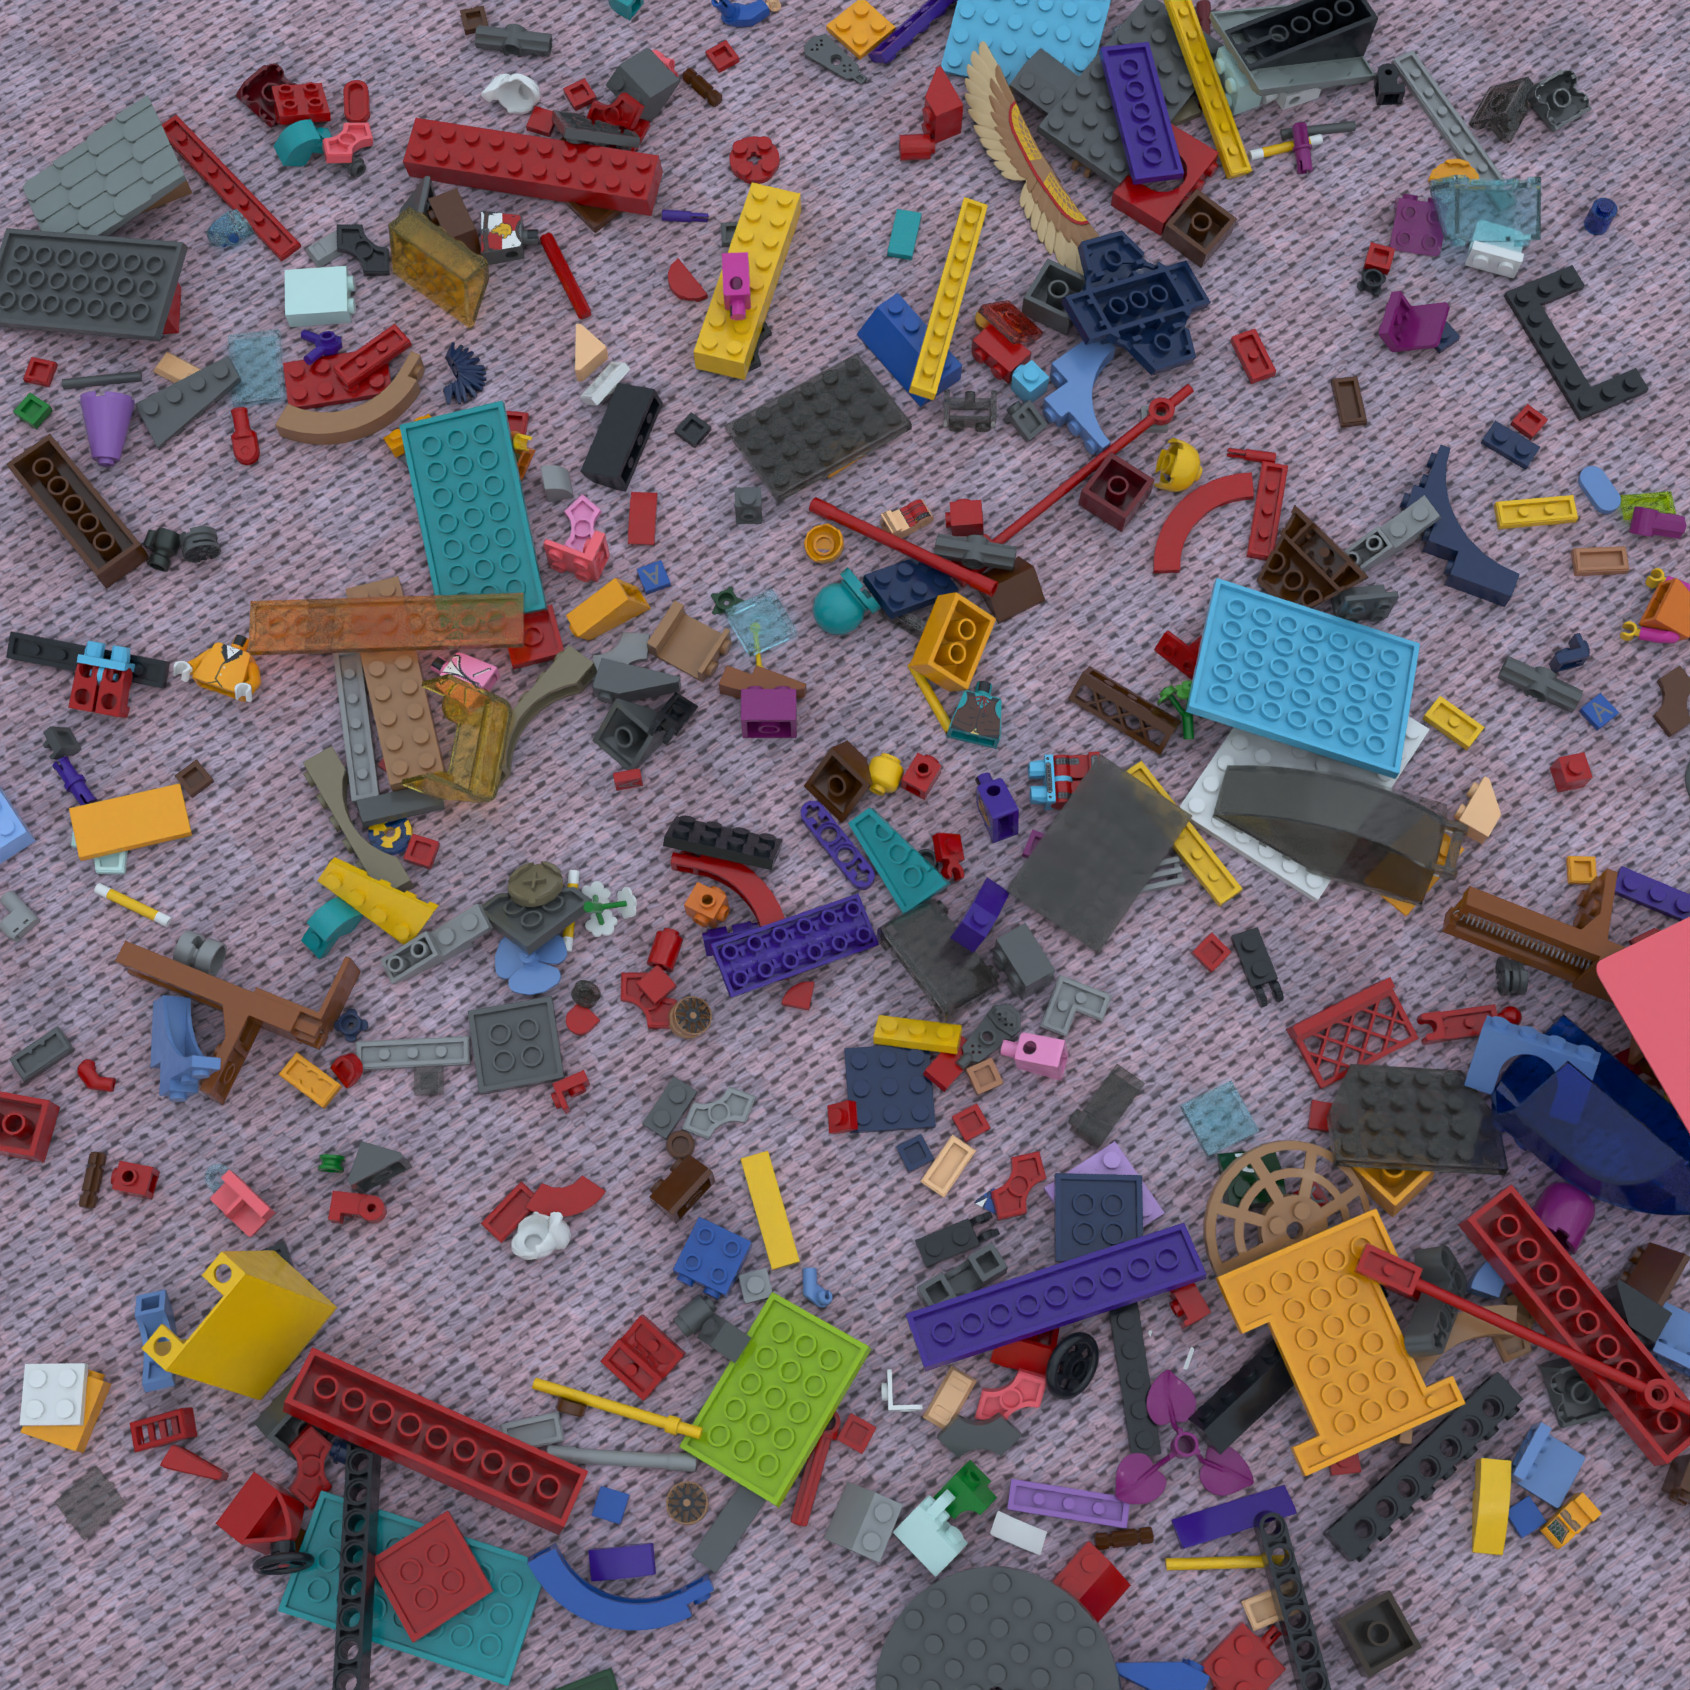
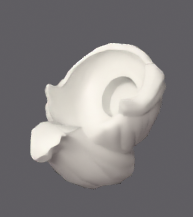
M507 73L499 74L492 79L487 88L481 93L482 98L488 102L498 100L507 109L509 114H528L540 102L538 85L529 77L518 73L511 75Z
M554 1211L550 1213L549 1217L545 1214L534 1212L532 1215L524 1218L518 1224L517 1233L512 1239V1252L524 1260L544 1258L554 1250L565 1249L570 1241L571 1231L567 1223L562 1220V1214Z

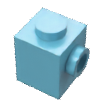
M1031 360L1026 365L1021 364L1012 373L1011 390L1023 402L1030 400L1033 403L1047 392L1049 376Z

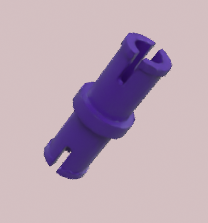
M68 757L58 759L60 765L56 761L54 762L52 767L64 781V788L67 792L73 794L80 806L90 802H98L97 798L94 797L85 784V777L82 774H78Z

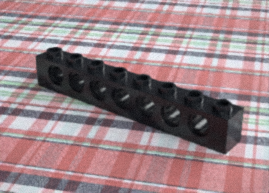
M1499 1372L1491 1374L1464 1399L1466 1404L1455 1408L1323 1532V1535L1347 1562L1354 1561L1355 1559L1358 1562L1362 1561L1372 1551L1369 1546L1376 1539L1381 1542L1393 1531L1391 1525L1398 1518L1403 1521L1415 1510L1412 1505L1419 1498L1424 1501L1434 1493L1436 1488L1433 1485L1440 1478L1445 1481L1455 1473L1457 1468L1454 1465L1461 1458L1466 1461L1477 1452L1478 1448L1475 1445L1482 1438L1487 1441L1498 1432L1499 1428L1496 1425L1503 1418L1508 1421L1519 1412L1520 1408L1517 1405L1523 1398ZM1484 1401H1488L1493 1405L1494 1414L1492 1417L1487 1416L1483 1412L1482 1405ZM1464 1420L1471 1423L1473 1427L1471 1437L1466 1436L1462 1432L1461 1425ZM1443 1440L1449 1442L1452 1446V1454L1449 1457L1441 1452L1440 1445ZM1422 1460L1427 1461L1431 1466V1474L1428 1477L1423 1476L1419 1470V1464ZM1401 1480L1407 1482L1410 1486V1493L1407 1497H1403L1398 1491V1483ZM1380 1500L1384 1501L1389 1507V1513L1385 1518L1381 1517L1376 1510V1505ZM1359 1520L1364 1522L1368 1529L1367 1535L1364 1538L1359 1537L1355 1532V1524Z

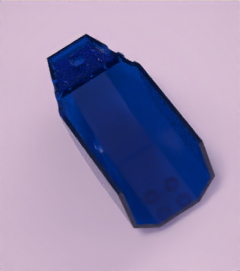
M1563 1014L1542 1034L1560 1036L1566 1042L1578 1046L1586 1045L1601 1053L1593 1080L1588 1078L1569 1061L1555 1072L1553 1067L1544 1059L1535 1055L1521 1054L1510 1063L1491 1093L1492 1123L1499 1131L1510 1134L1522 1150H1529L1571 1185L1596 1199L1617 1207L1642 1213L1676 1216L1690 1215V1134L1684 1124L1676 1117L1678 1113L1669 1101Z

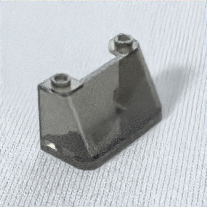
M930 899L877 929V940L885 952L891 949V956L894 959H898L928 998L929 1005L931 1007L934 1006L935 1010L939 1013L936 1015V1018L941 1023L951 1024L995 992L999 986L997 979L1000 976L992 965L989 964L987 966L976 951L972 953L950 938L956 926L947 916V908L940 900L934 901Z

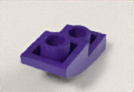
M653 1543L626 1544L621 1547L593 1548L588 1550L591 1581L625 1579L656 1574Z

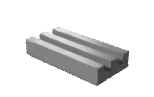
M1179 856L1125 867L1124 872L1130 895L1133 896L1184 885L1186 881L1182 875L1183 871L1179 864ZM1169 866H1173V867H1174V868L1167 869V870H1162V871H1157V872H1152V873H1148V874H1143V875H1138V876L1132 877V874H1136V873H1140V872L1155 870V869L1164 868V867H1169ZM1176 875V879L1138 887L1134 886V883Z

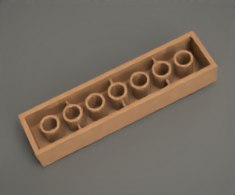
M396 576L347 588L346 594L389 785L392 791L395 792L438 782V784L448 782L404 589L399 577Z

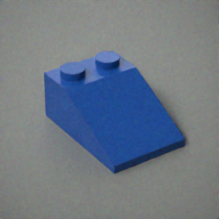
M1183 1658L1182 1662H1115L1120 1677L1146 1690H1205L1210 1678L1209 1675L1203 1673L1204 1666L1190 1659L1186 1660Z

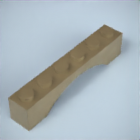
M570 645L564 651H560L549 669L540 673L535 685L521 695L515 708L503 716L501 724L495 731H491L486 735L481 747L467 757L463 766L467 774L494 794L511 775L515 746L529 722L554 702L568 696L581 694L597 674L594 663Z
M331 746L304 761L303 764L307 771L303 775L311 788L316 785L320 793L316 797L324 810L329 807L333 813L329 819L337 832L341 829L344 832L346 838L342 839V842L350 854L353 852L357 854L359 860L355 862L356 866L366 871L370 877L378 881L383 879L392 883L391 887L404 893L413 889L414 885L398 857L375 848L360 836L354 828L347 806L349 776L333 747Z

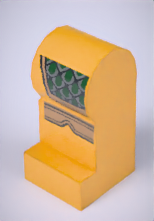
M1583 1492L1575 1493L1539 1530L1556 1549H1560L1590 1522H1594L1602 1513Z

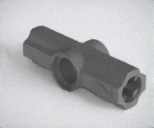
M508 24L505 28L479 25L476 28V48L502 51L506 56L513 54L521 57L523 54L549 57L551 55L552 34L526 31L519 24Z
M939 533L934 549V554L947 560L961 562L965 567L976 570L983 569L986 566L1013 571L1017 553L1016 546L989 542L986 537L980 535H969L963 538Z
M1510 656L1507 657L1498 674V679L1524 690L1525 696L1531 695L1537 698L1538 702L1547 701L1573 713L1583 695V690L1557 679L1556 673L1541 666L1534 668Z

